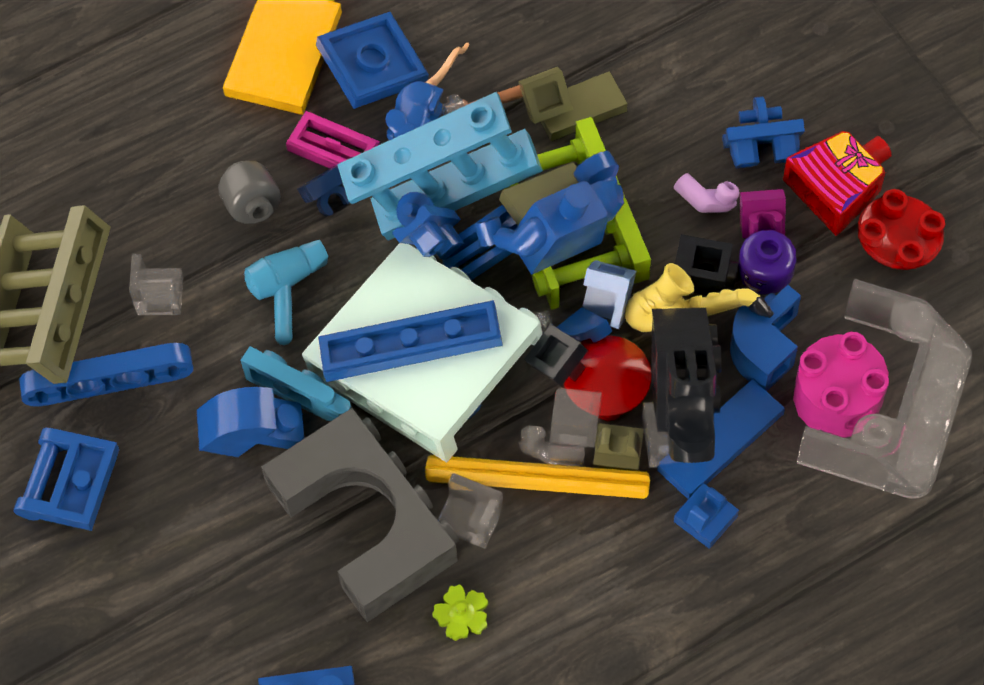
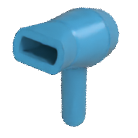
M320 239L265 256L245 268V282L254 297L262 300L274 296L275 339L280 345H288L293 338L291 287L309 276L310 273H314L327 265L328 254Z

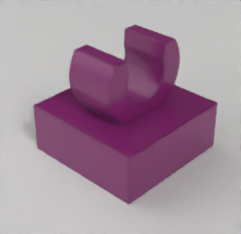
M783 189L740 192V232L742 238H748L751 234L761 230H774L785 235L786 197Z

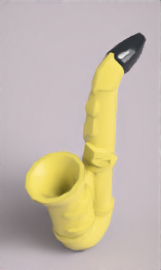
M669 263L664 267L663 274L655 283L634 293L628 300L625 311L626 322L631 328L641 332H652V309L706 308L707 316L741 306H747L758 315L768 318L774 315L767 302L751 289H736L735 291L723 289L720 293L711 292L707 297L700 295L684 300L682 296H687L694 292V285L688 274L681 267L673 263Z

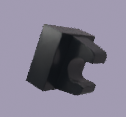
M550 324L524 360L534 369L562 386L568 377L576 381L586 368L580 361L588 350L580 342Z

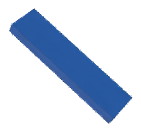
M494 300L318 336L323 375L326 382L503 346Z

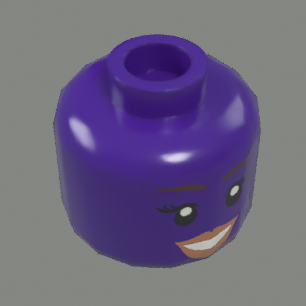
M761 230L751 234L743 242L739 253L738 275L742 283L748 289L761 295L775 294L789 285L794 275L797 261L796 249L792 241L784 234L774 230Z

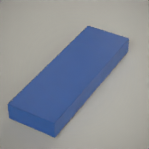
M752 379L720 408V413H714L715 456L711 461L700 463L675 462L668 454L658 463L657 471L689 499L702 483L707 485L783 416L785 408Z

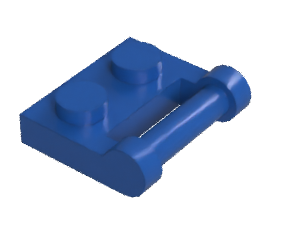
M43 428L38 443L41 445L25 493L23 497H18L13 512L28 520L41 519L92 531L120 450L117 442L53 428ZM65 450L67 454L50 502L42 501L41 499L57 454Z

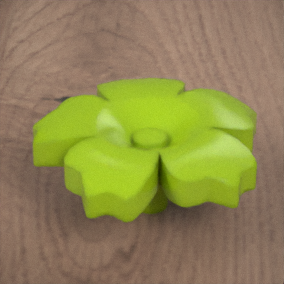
M460 584L450 586L448 592L443 596L445 604L434 605L433 617L438 621L439 626H447L446 637L452 638L454 641L460 638H467L469 635L468 629L472 633L479 635L487 628V614L482 611L488 606V600L483 592L477 593L471 590L465 597L464 589Z

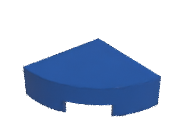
M581 307L556 327L577 341L591 338L593 343L612 332L606 319L584 307Z

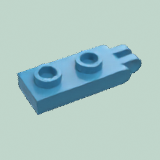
M250 346L240 360L246 380L260 387L273 388V393L288 401L301 403V408L324 420H334L351 409L350 401L334 393V390L325 385L324 380L320 376L306 369L300 372L288 366L281 356L272 351L265 350L262 353Z

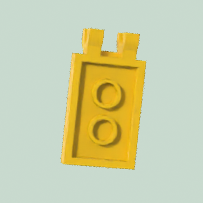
M257 0L224 82V95L303 115L324 61L316 46L317 36L336 30L342 14L341 4L334 2V0Z

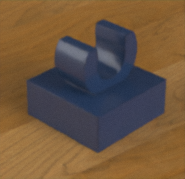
M338 165L329 168L297 188L305 203L317 199L318 210L326 217L333 214L332 208L328 204V198L331 194H336L344 205L350 203L345 188L339 186L343 182Z

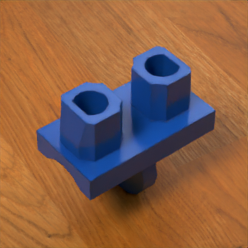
M762 96L753 98V110L738 112L740 124L754 122L755 125L726 128V134L722 135L723 148H730L735 168L738 169L757 166L760 163L758 144L772 143L774 163H786V159L789 156L799 152V138L805 132L803 119L768 123V120L782 119L781 106L767 108L765 99Z
M409 192L399 200L396 208L397 217L404 227H397L392 232L399 243L415 245L423 257H431L437 254L440 259L449 258L464 245V241L453 228L461 220L453 209L434 206L431 198L421 192Z

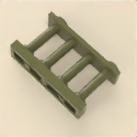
M85 205L71 207L65 230L33 233L12 215H4L0 226V366L27 364L53 384L67 383L111 228ZM59 248L53 268L27 271L32 251ZM48 286L42 307L16 309L21 289ZM37 325L31 346L4 348L10 327Z

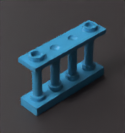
M497 92L337 164L348 201L351 204L372 196L370 199L381 234L387 240L395 238L392 232L397 227H404L398 220L396 208L402 196L409 192L424 193L431 198L434 206L455 211L543 171L531 136L526 129L507 136L512 130ZM489 142L491 143L490 145H487V146H485V147H483V148H481V149H478V150H476V151H474V152H472V153H470V154L467 153V152H469V151H471V150H474V149H476V148H478V147H480V146H482V145H485V144H487V143H489ZM449 160L451 161V162L448 163V164H445V165H443V166H441V167H439V168H436V169H434V170L428 172L429 169H432V168H434V167H436V166H438V165H440V164H443V163H445V162H447V161H449ZM410 178L412 179V180H410V181H408V182H406V183H403V184H401V185H399V186H397V187H395V188L389 189L390 187H392V186H394V185H396V184H399V183H401V182H403V181H405V180H407V179H410Z

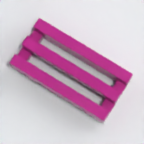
M305 111L286 142L287 151L327 168L336 166L361 153L345 147L340 142L329 137L324 138L307 131V127L365 151L380 145L378 140L308 111Z

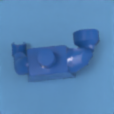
M609 151L597 153L586 159L573 173L578 183L536 201L515 230L502 227L499 216L488 218L486 222L474 223L480 246L496 245L498 248L519 255L531 275L601 244L607 223L614 219L624 204L623 189L618 185L616 179L619 170L616 160Z

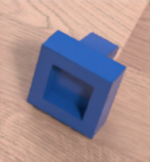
M702 483L675 514L674 522L710 549L738 517L739 509L729 503L727 498L714 488Z

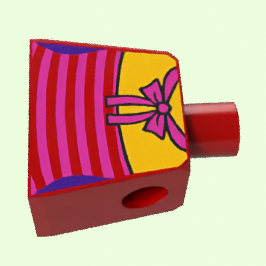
M842 131L789 156L786 159L783 181L829 230L837 236L881 191L885 177V170L881 164L892 156L891 149L885 140L879 136L874 137L862 146L849 132Z

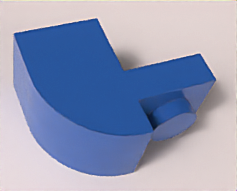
M789 285L777 295L770 293L764 298L774 313L771 318L758 315L747 306H741L733 322L730 342L732 361L745 379L748 381L755 380L766 391L780 380L795 363L798 346L780 332L797 316L801 295Z
M244 387L229 390L214 396L197 409L199 451L239 457L256 444L289 449L304 439L301 403L274 398L273 388Z

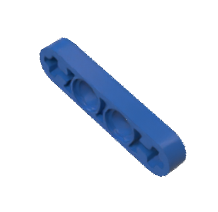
M168 343L75 361L72 363L67 383L53 384L35 370H30L19 378L22 402L29 406H46L175 381L189 376L193 372V363L188 345Z

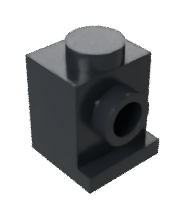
M681 234L675 264L681 267L691 278L694 285L693 293L708 295L711 292L720 293L721 290L725 289V286L734 288L739 262L731 260L733 244Z

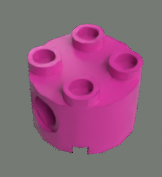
M847 332L844 335L837 334L824 337L809 346L800 358L794 388L793 401L799 417L809 428L820 433V430L832 433L831 437L846 438L865 431L875 422L882 408L888 388L889 372L884 357L858 332Z

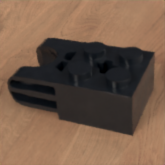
M706 308L652 309V396L657 432H667L669 455L675 462L711 461L715 456L714 413H720L721 408L720 387L717 386V373H721V347L718 345L717 325L709 324Z

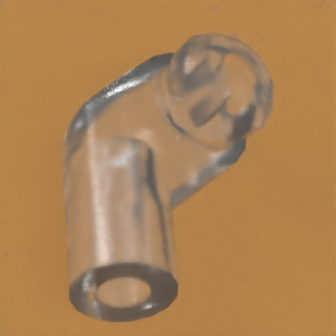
M526 426L522 429V442H519V446L525 455L546 464L581 466L583 464L585 456L583 444L544 442L546 431L543 427Z

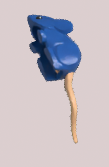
M465 43L462 48L456 47L440 70L426 82H413L402 88L396 99L395 109L390 110L386 114L385 120L389 127L387 130L388 140H392L441 117L444 105L439 101L443 89L437 87V85L443 80L456 57L466 52L469 43Z

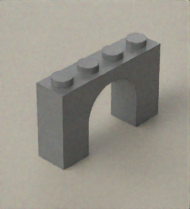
M351 408L267 462L261 468L266 485L290 518L328 493L345 486L357 485L372 488L383 494L392 503L396 510V516L387 536L376 546L337 571L341 588L365 621L369 622L458 562L456 544L459 542V539L445 519L438 522L430 509L433 508V505L421 486L416 485L412 487L404 477L407 474L406 468L394 451L387 454L378 443L381 440V436L371 420L367 417L361 420L353 408Z

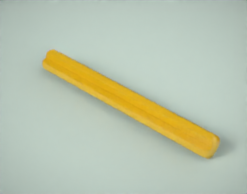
M435 455L428 456L425 467L426 480L439 483L642 499L648 497L650 486L649 473L643 471L451 457L446 463Z

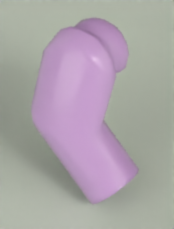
M688 173L681 176L674 185V189L701 213L728 212L736 206V200L740 194L738 187L728 181L718 184L717 189H705Z

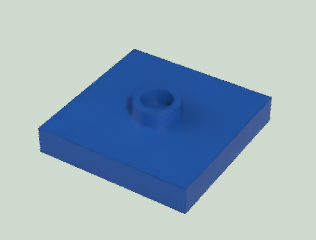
M391 12L317 36L316 46L354 109L400 93L402 88L410 83L417 81L426 82L428 80L429 74Z

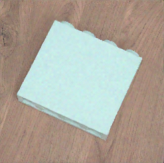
M399 243L304 350L302 356L308 370L320 376L324 380L325 385L331 387L336 393L447 463L458 450L454 435L531 344L535 345L543 334L540 320L528 309L520 308L518 310L506 303L505 299L496 290L490 287L483 289L471 282L470 278L462 270L456 267L449 269L437 262L434 256L423 257L418 249L409 244ZM491 300L495 302L503 346L326 382L324 378L318 336Z

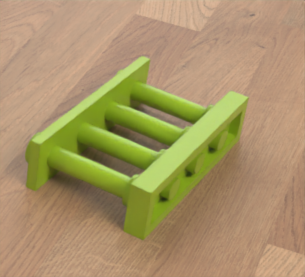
M589 117L576 121L575 139L570 140V145L547 151L537 156L544 171L573 161L581 164L591 156L606 150L593 118ZM519 183L513 184V185H511V186H509V187H507V188H510V187H512V186H515V185H517V184H519ZM625 195L623 206L614 219L607 223L605 229L606 235L613 234L617 244L614 246V251L553 270L550 266L532 275L538 296L546 295L551 310L559 308V286L585 278L587 268L594 260L635 270L634 284L649 280L651 258Z

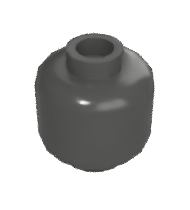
M257 161L234 163L228 167L218 184L219 196L229 214L235 221L242 224H255L266 220L275 212L281 200L280 189L265 165Z

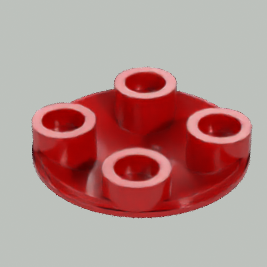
M891 189L886 191L882 197L872 201L863 210L858 221V237L864 250L877 262L894 269H916L930 263L939 254L944 242L945 219L941 213L934 211L924 202L907 196L901 190Z
M607 335L594 343L591 338L581 342L588 350L580 361L586 368L576 381L568 377L563 384L570 399L582 410L597 415L605 421L616 420L621 414L637 407L646 397L652 379L650 363L644 352L631 341L612 335Z

